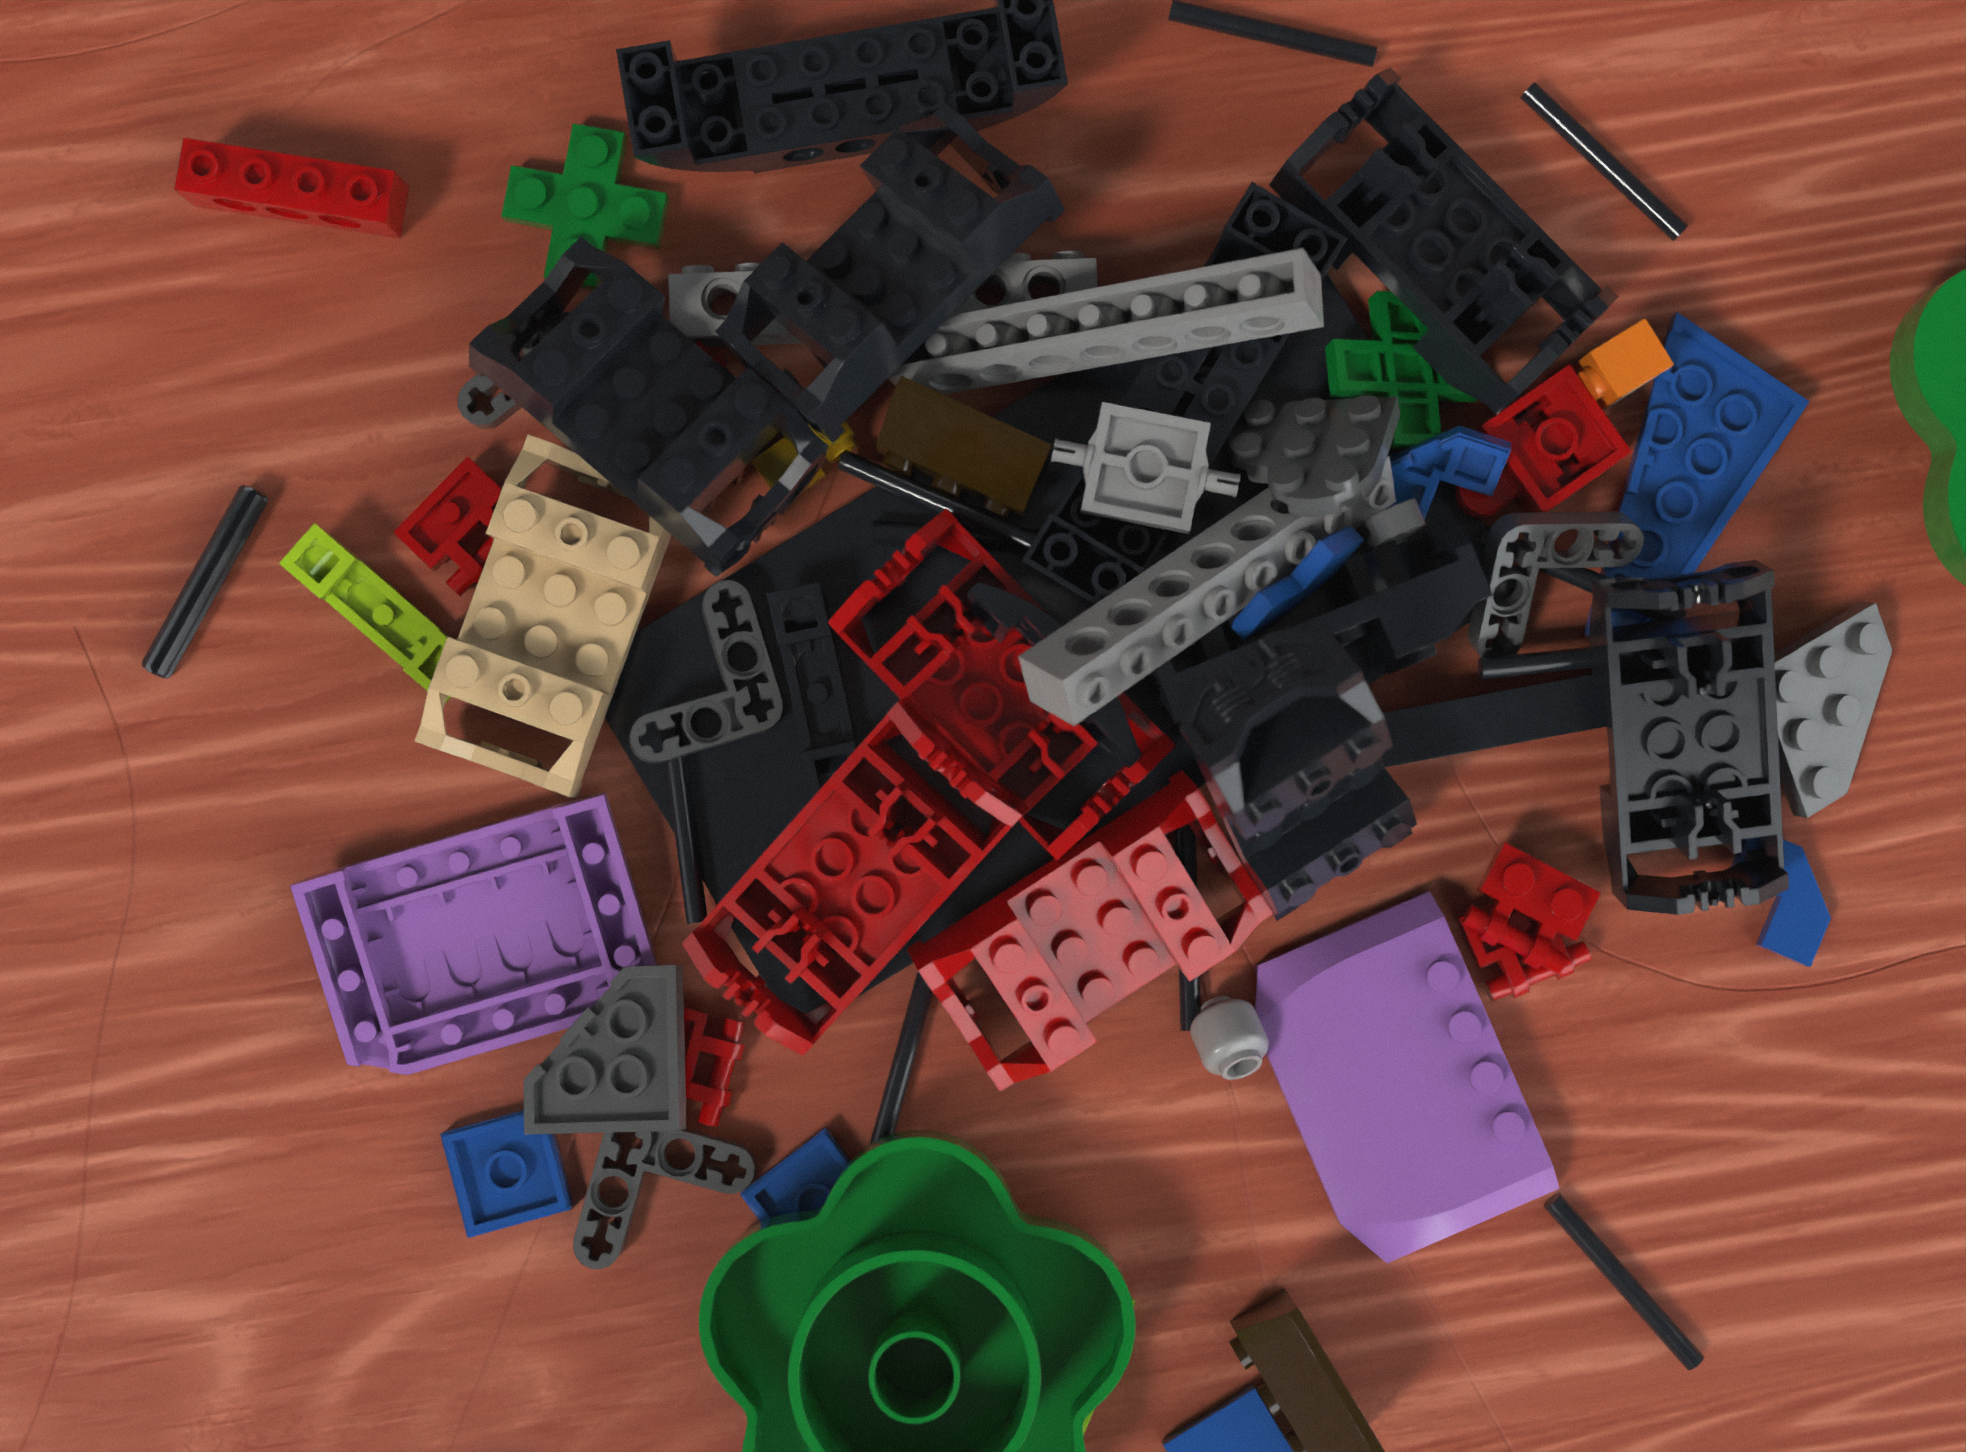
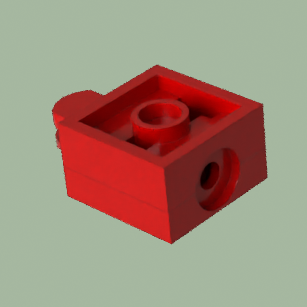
M1569 364L1475 430L1512 442L1511 452L1492 497L1455 485L1454 499L1458 508L1465 515L1475 519L1488 518L1512 501L1517 503L1523 513L1548 512L1631 454L1632 451ZM1523 411L1525 414L1516 420L1514 416ZM1570 477L1572 481L1563 487L1561 483Z

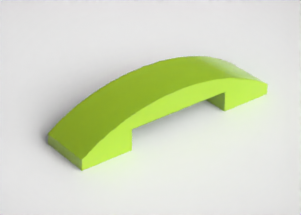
M314 523L279 564L318 598L329 603L401 665L404 672L428 691L447 637L450 636L359 557L318 524ZM451 696L447 697L445 704L451 699Z

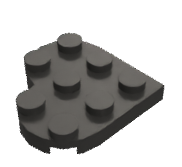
M1365 395L1354 399L1323 400L1321 398H1308L1303 401H1290L1273 404L1268 400L1254 401L1245 407L1243 411L1244 419L1239 421L1229 434L1228 451L1232 466L1247 471L1250 481L1268 484L1273 500L1277 499L1286 503L1289 513L1293 515L1318 517L1341 512L1340 502L1355 497L1361 491L1367 498L1378 484L1401 415L1397 397Z

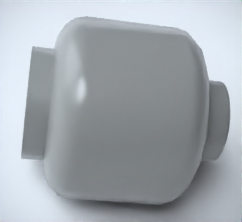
M1228 996L1214 997L1202 1005L1201 1012L1197 1014L1191 1023L1190 1035L1201 1062L1208 1072L1223 1076L1224 1079L1236 1080L1254 1073L1262 1065V1058L1268 1051L1269 1040L1258 1014L1250 1002L1241 999H1230Z

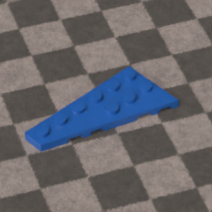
M1678 312L1671 316L1663 344L1674 365L1653 380L1617 512L1624 513L1641 529L1644 536L1643 547L1640 554L1624 566L1602 567L1600 574L1610 578H1657L1694 573L1810 402ZM1620 531L1617 538H1623L1624 534ZM1614 540L1609 541V547H1612V543ZM1592 604L1583 636L1590 640L1589 627ZM1614 608L1611 612L1612 627L1655 621L1625 608Z

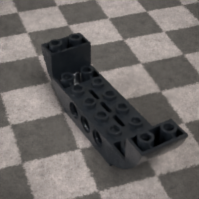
M995 0L994 8L680 61L677 60L670 40L616 49L634 158L651 165L695 172L754 171V173L872 154L898 127L933 114L943 103L959 113L978 131L1015 118L1040 106L1068 85L1053 0Z
M1251 182L1223 228L1218 244L1204 267L1303 248L1320 273L1322 282L1347 238L1256 183ZM1290 333L1148 358L1120 405L1211 423L1206 446L1209 469ZM1082 467L1054 514L1050 513L1022 561L1095 605L1147 570L1171 530L1080 513L1086 486L1083 474L1084 467Z

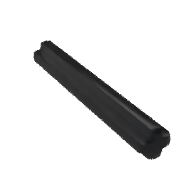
M241 485L238 488L142 660V667L148 672L167 679L173 674L268 503V498L263 493L247 485Z

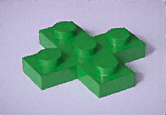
M573 123L563 174L511 165L501 217L505 222L552 230L544 279L547 278L563 253L580 237H583L593 247L605 253L608 240L660 249L669 197L664 192L619 185L627 143L625 132ZM590 273L580 288L594 290L600 284V280Z
M1376 291L1368 298L1372 340L1333 339L1325 346L1330 397L1357 398L1365 395L1397 397L1401 415L1389 450H1404L1442 433L1438 401L1475 403L1478 400L1449 385L1413 348L1429 329L1391 291Z

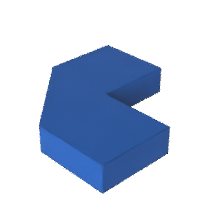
M1459 425L1390 455L1396 502L1387 508L1416 499L1425 520L1440 480L1492 497L1511 452L1512 442Z
M1346 526L1320 539L1289 576L1257 592L1232 622L1233 630L1243 641H1246L1277 624L1334 576L1364 539L1352 526Z
M1757 837L1742 839V853H1736L1731 866L1743 862L1747 850L1758 849ZM1783 839L1784 870L1788 873L1789 889L1776 895L1756 945L1804 967H1811L1831 916L1803 847Z

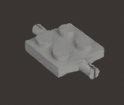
M1106 402L1101 404L1097 429L1089 440L1088 445L1055 438L1051 459L1052 462L1056 461L1084 467L1083 474L1086 486L1080 513L1189 534L1195 504L1204 490L1236 497L1237 485L1240 481V474L1238 473L1233 474L1208 469L1206 446L1211 423Z

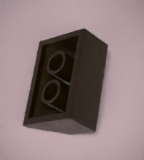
M901 376L879 433L876 447L878 453L885 456L882 463L890 469L910 477L914 470L934 478L931 483L933 488L960 499L963 492L982 500L979 508L1009 521L1011 515L1023 519L1049 463L1052 444Z
M1285 1288L1230 1321L1237 1336L1229 1340V1343L1245 1370L1253 1365L1257 1367L1265 1381L1264 1384L1257 1387V1390L1274 1417L1284 1412L1293 1430L1285 1434L1295 1452H1385Z

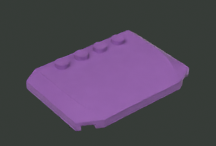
M606 792L577 798L329 870L290 885L346 1063L351 1066L360 1067L361 1064L387 1068L392 1073L409 1075L567 1029L574 1024L588 1007H593L611 986L610 982L623 967L659 965Z
M1424 891L1256 964L1255 1005L1253 1007L1269 1040L1266 1053L1267 1059L1337 1221L1386 1263L1394 1261L1559 1189L1554 1166L1448 923L1430 891Z

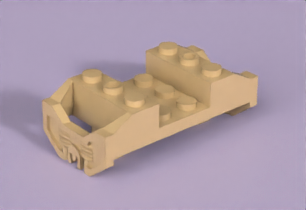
M527 434L523 448L504 482L486 534L494 538L459 636L457 640L447 637L428 688L421 724L415 742L504 772L565 796L577 798L583 784L581 781L671 534L651 517L649 519V533L524 489L529 475L545 463L579 477V482L629 499L575 452ZM451 696L574 741L549 770L541 767L542 763L538 760L482 741L481 745L447 734L443 708L447 697Z

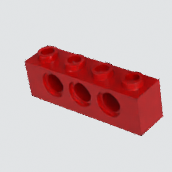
M184 137L174 187L177 193L196 207L401 239L409 193L408 185L394 170Z

